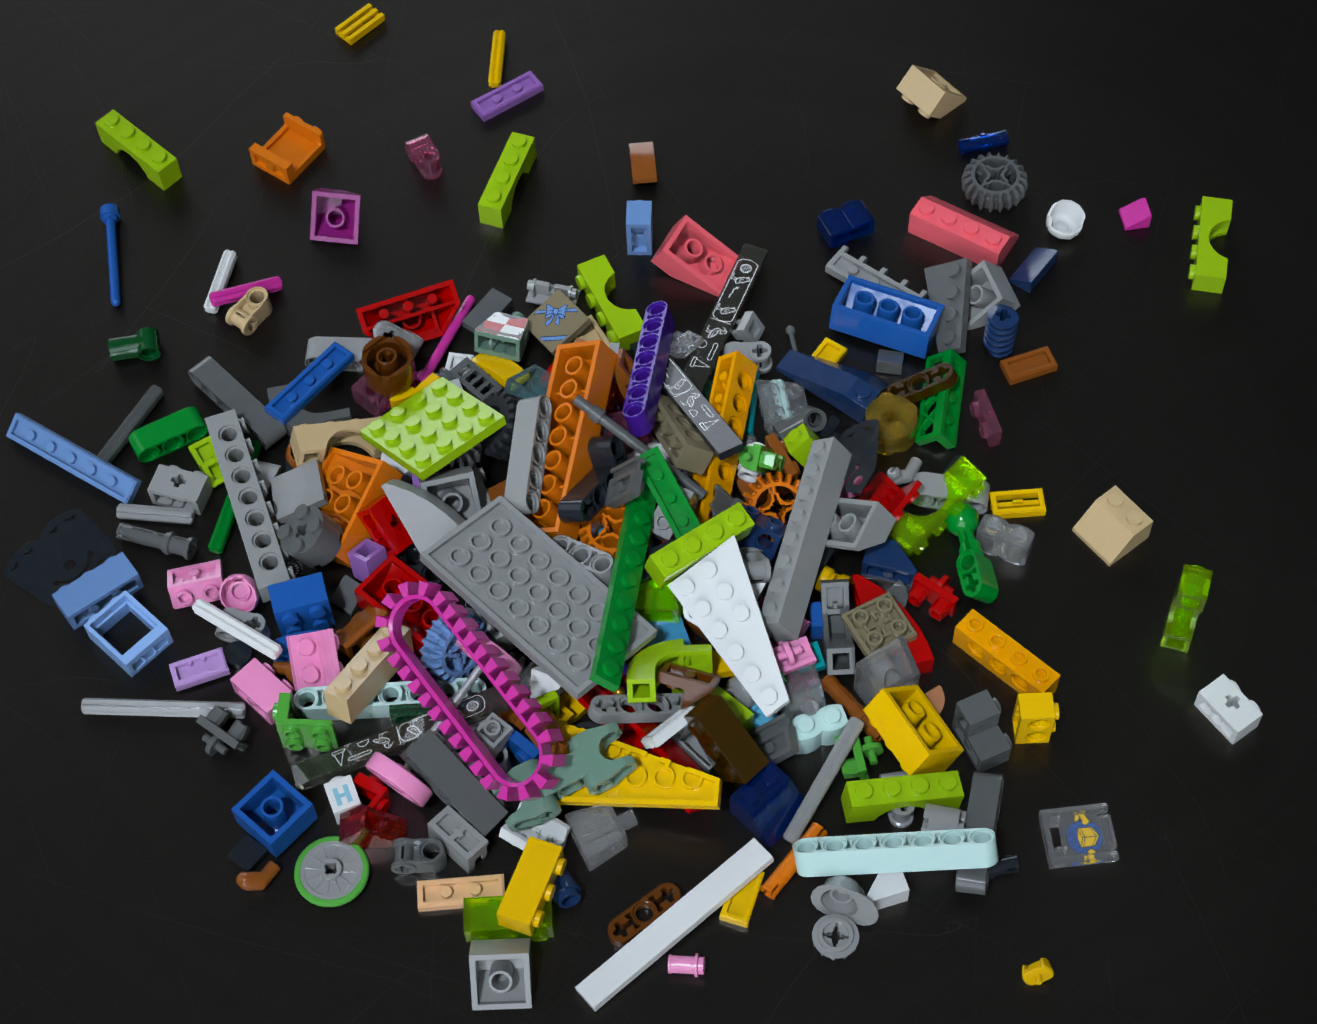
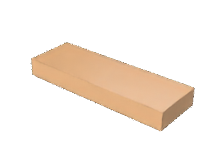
M504 874L417 881L419 912L496 906L501 904L505 894Z

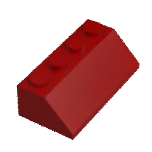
M391 554L354 592L360 608L363 610L368 606L381 608L390 616L393 609L381 603L387 593L401 594L398 585L407 581L417 583L419 581H428ZM425 600L412 604L405 612L402 620V625L411 630L413 649L420 655L422 653L419 650L424 646L421 640L426 638V630H430L432 627V620L437 621L439 618V614Z

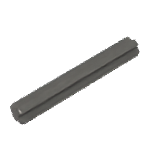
M152 385L99 452L98 457L111 464L128 442L130 434L139 428L163 397L164 392L162 388Z

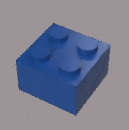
M321 572L267 586L273 613L281 636L308 630H325L336 626Z
M274 770L231 809L236 822L276 858L318 818L313 804Z

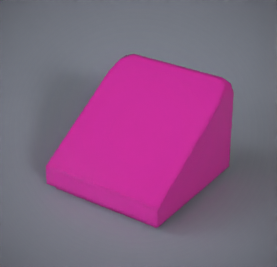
M1141 198L1119 209L1125 231L1149 227L1152 215L1146 198Z

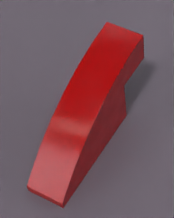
M858 574L852 575L851 591L856 607L887 593L868 579ZM894 598L916 631L917 639L883 656L904 652L910 676L932 672L934 657L926 638L911 615Z

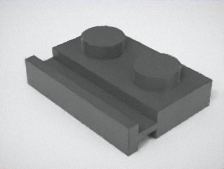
M635 456L611 469L610 473L614 474V476L608 483L605 506L615 509L641 495L644 488V481L642 480L644 471L640 470V467L645 463L646 459Z
M785 712L748 732L769 760V763L758 774L799 752L796 729L791 722L794 719L792 714Z

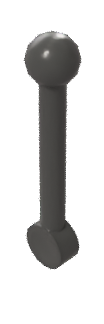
M789 325L785 331L790 337L792 350L798 351L794 337L795 328Z

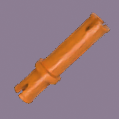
M813 822L801 839L826 837L827 831L823 830L821 832L823 827ZM793 847L764 884L760 886V890L762 892L765 891L764 894L772 900L776 898L797 871Z

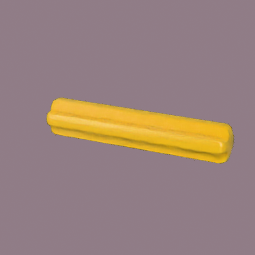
M495 30L493 32L488 77L490 88H498L502 82L506 33L504 30Z

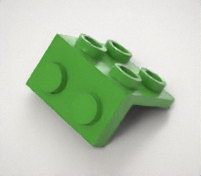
M279 693L278 703L273 705V720H276L275 724L283 748L293 751L309 748L320 752L338 749L339 741L332 721L299 719L291 693Z

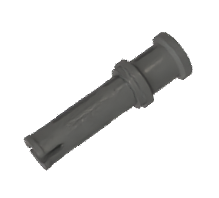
M123 522L119 524L116 531L117 539L158 548L165 555L176 554L184 556V559L189 561L195 557L198 548L196 537L185 538L177 536L172 531L165 534Z

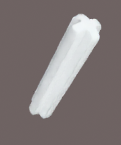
M227 249L223 252L209 293L226 289L237 260L235 251ZM208 293L204 304L205 311L216 314L220 306L214 307L211 305Z

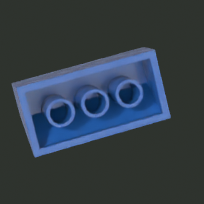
M848 275L832 305L829 328L925 359L933 343L945 305Z

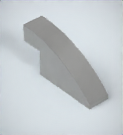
M391 479L381 485L419 553H422L466 521L452 507L417 486L397 479Z

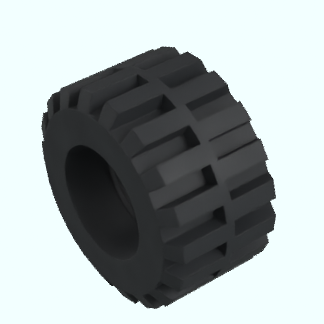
M496 391L489 394L488 398L482 401L502 414L507 423L480 442L483 455L509 463L518 401L522 400V398L506 392Z

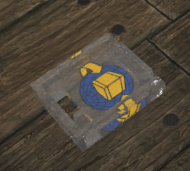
M1106 803L1039 811L1038 817L1049 869L1108 863L1119 860L1118 851H1113L1117 848L1111 816L1110 814L1097 816L1098 814L1108 812ZM1058 827L1062 846L1054 849L1050 828Z

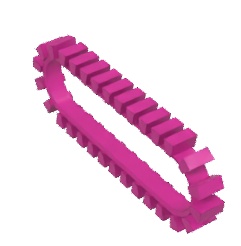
M407 581L399 584L398 588L401 594L387 593L381 602L390 609H393L390 616L376 615L375 627L388 628L389 637L377 640L380 650L383 652H395L387 660L393 668H402L397 673L403 681H412L407 687L413 694L422 695L417 700L423 708H432L427 713L433 721H444L438 727L444 735H453L448 739L455 749L465 748L458 754L464 762H475L469 768L475 776H485L479 781L486 790L500 789L497 798L505 801H529L542 797L540 790L553 789L560 780L548 773L550 766H565L566 754L552 755L551 744L564 740L560 729H546L545 731L541 729L552 723L553 720L547 712H537L543 707L536 698H527L532 693L526 685H516L521 681L515 671H506L511 666L504 658H496L500 652L494 645L485 644L490 639L483 631H475L479 628V625L473 618H465L469 613L463 605L455 604L459 600L453 592L440 591L442 585L433 582L419 581L417 583ZM425 600L432 605L535 738L539 748V762L534 773L525 781L518 782L507 776L406 644L402 635V620L407 609L415 602Z

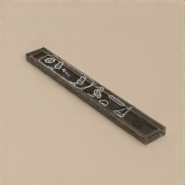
M744 243L683 370L701 394L710 379L718 357L727 343L767 258L768 250Z
M491 687L463 698L456 709L470 726L485 720L492 712L498 715L510 710V707L495 687ZM425 713L292 765L295 787L298 792L327 782L334 777L342 776L365 767L374 752H380L387 757L401 753L422 732L431 729L436 721H433L429 714Z

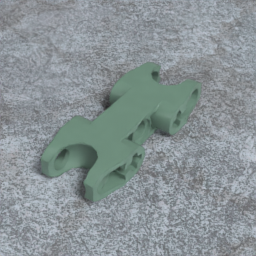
M617 722L587 729L568 740L567 744L570 753L566 755L565 766H550L548 773L560 780L553 789L540 790L542 797L523 801L521 807L508 817L505 822L512 832L542 825L561 813L562 809L558 800L585 786L589 794H601L618 785L638 767L632 755L614 760H609L605 757L607 747L622 734ZM527 760L513 767L506 774L515 781H525L534 773L539 760ZM500 789L492 790L493 794L497 797Z

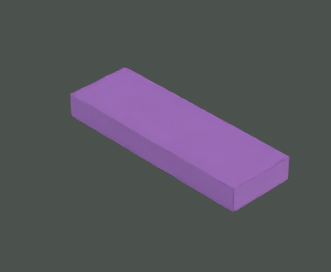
M528 71L471 101V107L485 122L544 91L543 84L531 71Z

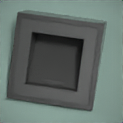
M879 349L876 372L901 375L904 352Z
M345 575L341 579L330 603L352 616L359 608L354 590L360 583Z

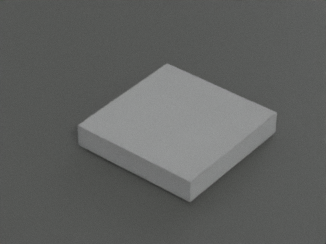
M317 459L270 479L276 518L280 524H284L301 504L316 508L329 504L321 463Z

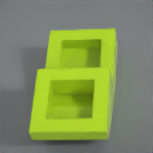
M210 435L188 446V450L202 473L209 477L212 487L215 488L225 483Z

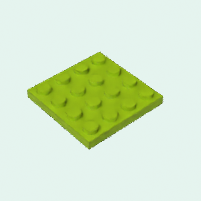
M441 377L418 393L413 394L400 405L392 408L377 420L372 421L368 426L360 430L362 439L424 481L507 423L502 414L444 377Z

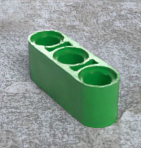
M187 407L133 431L129 436V442L138 460L146 463L200 440L207 434L208 428L199 410L196 407Z

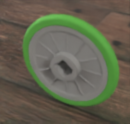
M341 836L323 837L308 845L298 857L294 869L296 887L307 901L317 906L337 907L355 899L364 889L369 878V860L365 851L353 840ZM336 868L337 872L335 874H327V870Z

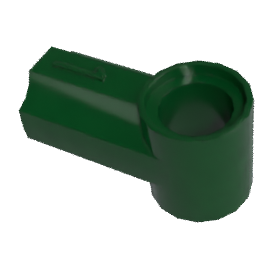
M145 327L138 330L136 335L109 339L108 349L111 360L118 361L136 357L144 361L158 359L161 355L158 330Z

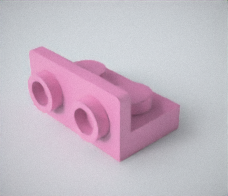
M220 559L167 570V588L174 609L192 606L197 599H203L207 602L220 600L218 592L223 582V567Z

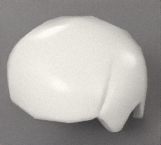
M1062 199L1051 206L1046 218V227L1051 235L1058 239L1070 240L1082 230L1086 216L1079 204L1072 200Z

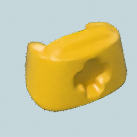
M1040 958L1039 961L1029 966H1022V978L1027 985H1041L1042 982L1054 976V971L1047 958Z

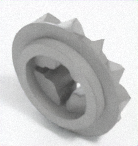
M836 913L825 915L813 927V946L816 947L821 956L829 957L832 960L846 959L848 955L855 952L858 945V928L845 915ZM835 927H838L839 937L844 938V940L840 939L836 947H833L832 939L827 938V936H832Z

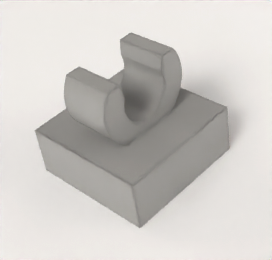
M745 311L742 319L736 321L737 329L732 330L731 333L736 340L757 342L765 327L754 311Z

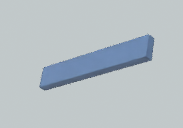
M15 413L6 434L8 438L125 504L133 503L142 481L22 413Z

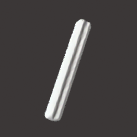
M197 599L192 605V610H194L195 614L271 659H278L279 655L282 654L283 649L280 644L207 601Z

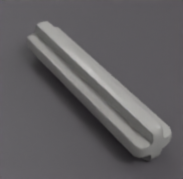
M120 503L116 508V515L119 519L191 525L195 519L193 509Z

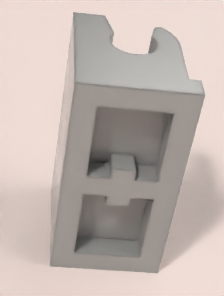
M449 805L427 823L429 838L440 840L446 854L468 874L475 869V861L479 856L482 859L486 857L489 841Z

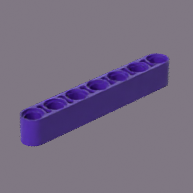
M665 301L653 302L645 311L622 410L631 434L636 437L644 436L653 429L674 334L675 322Z

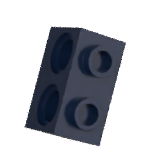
M742 503L743 508L755 525L747 537L738 541L739 548H758L769 559L771 564L778 556L787 526L777 518L768 517L760 513L756 507ZM765 534L770 535L773 541L767 539Z

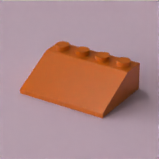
M330 447L321 465L329 504L318 509L339 522L343 529V535L340 534L339 542L342 543L341 548L332 561L351 568L347 553L364 539H372L356 513L377 497L385 494L381 485L391 479L401 480L403 474L383 460Z

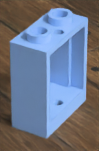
M126 590L119 596L112 598L105 608L99 613L92 615L88 622L83 625L89 638L131 677L174 642L168 628ZM131 611L151 631L122 655L102 635Z

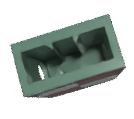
M501 312L493 313L474 330V352L520 362L529 340V320L520 312H513L511 315Z

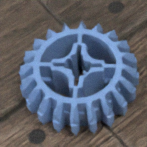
M468 610L469 614L465 618H473L479 625V628L475 631H483L487 634L488 630L484 627L485 622L476 616L475 613ZM439 616L437 621L432 620V627L430 630H426V638L421 640L424 646L419 650L422 653L420 661L424 664L425 669L430 668L431 674L436 675L438 680L445 681L447 679L449 680L448 682L452 683L455 678L468 677L470 670L476 667V663L456 646V636Z

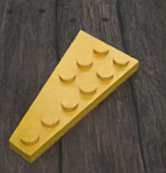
M558 719V724L566 742L573 736L587 730L572 726ZM615 740L606 749V759L614 760L632 755L638 767L618 785L601 794L591 795L585 786L558 800L559 805L720 810L722 780L713 775L691 767H684L673 763L669 759L654 756L647 751ZM567 747V749H566V751H565V753H564V754H566V755L570 753V750H569L568 747Z

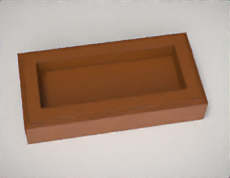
M1048 346L1000 360V367L1009 385L1042 376L1058 369V364Z

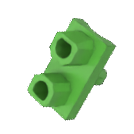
M754 444L753 446L744 447V451L738 455L740 465L750 471L766 475L770 470L783 472L785 456L774 453V449Z
M839 736L834 737L835 743L837 742ZM858 736L850 752H854L855 758L845 760L841 766L844 779L860 777L861 780L869 779L864 758H869L870 765L877 764V756L881 755L884 751L883 745L879 742H873L872 736L864 737L865 744L861 746Z

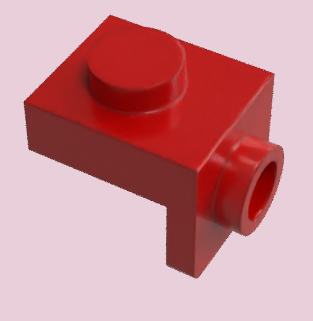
M359 772L353 783L358 794L371 800L367 806L369 818L376 821L390 807L391 798L388 788L383 786L382 781L373 775L366 776Z

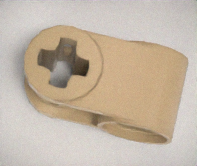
M256 286L249 289L228 310L225 317L226 323L241 329L245 336L254 333L257 327L270 316L273 310L265 288Z

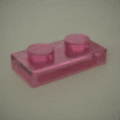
M985 389L974 391L970 409L973 417H977L979 421L980 435L983 439L986 438L989 447L1000 445L1002 429Z

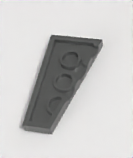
M968 258L924 268L929 300L945 305L935 334L938 353L953 349L957 354L966 352L972 261Z

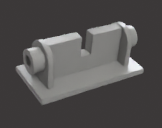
M534 278L533 280H528L527 290L529 292L526 302L542 305L560 289L576 305L581 291L574 288L573 285H552L549 282L539 281Z

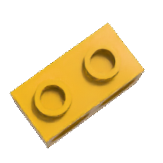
M1052 692L1022 693L1017 695L1012 716L1015 744L1049 743L1051 733L1056 731L1055 720H1059V705L1053 702Z

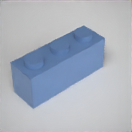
M121 552L116 556L109 557L95 569L85 572L72 583L62 586L57 592L52 594V597L71 627L76 630L87 623L92 615L99 613L115 596H119L125 590L132 595L142 589L144 585L138 572L124 553Z

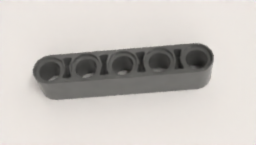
M207 356L188 371V375L194 384L224 412L235 409L238 419L244 418L247 433L254 440L259 441L264 449L267 450L287 434L285 426L265 412V406L212 357Z
M974 772L964 829L989 828L995 832L996 836L1003 795V774ZM991 867L957 869L956 892L986 895Z

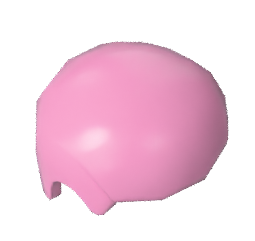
M232 574L221 583L218 592L221 604L225 608L230 607L245 612H251L255 609L260 599L255 579L245 574Z

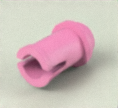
M698 953L695 956L669 954L668 973L694 974V977L704 975L705 957H701Z

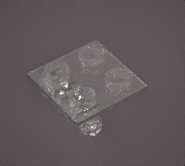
M756 380V395L760 400L759 408L765 423L763 427L768 434L773 433L772 425L798 413L799 409L803 406H807L804 388L798 383ZM810 415L807 420L809 425L812 424Z

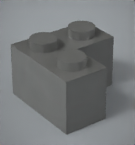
M987 689L958 701L952 723V729L978 772L986 771L1008 761L1012 749V742L1007 733H1002L998 726L1002 711L1001 706L995 697H991Z

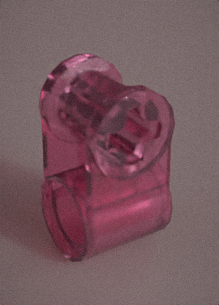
M427 133L404 143L408 157L416 165L424 178L433 180L440 177L442 174V167L439 163L440 154Z

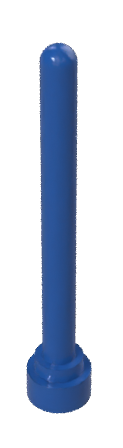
M104 204L100 207V219L106 225L110 298L113 306H119L121 304L116 224L120 219V208L115 204Z

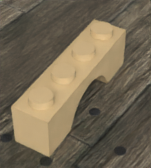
M381 416L293 426L290 444L297 467L314 459H317L322 464L330 447L339 445H354L367 451L372 458H381L382 452L362 439L360 430Z

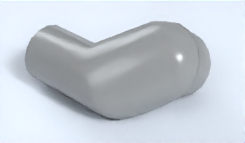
M912 457L905 469L900 470L898 467H891L887 471V476L896 485L913 482L914 475L919 472L923 462L917 457Z

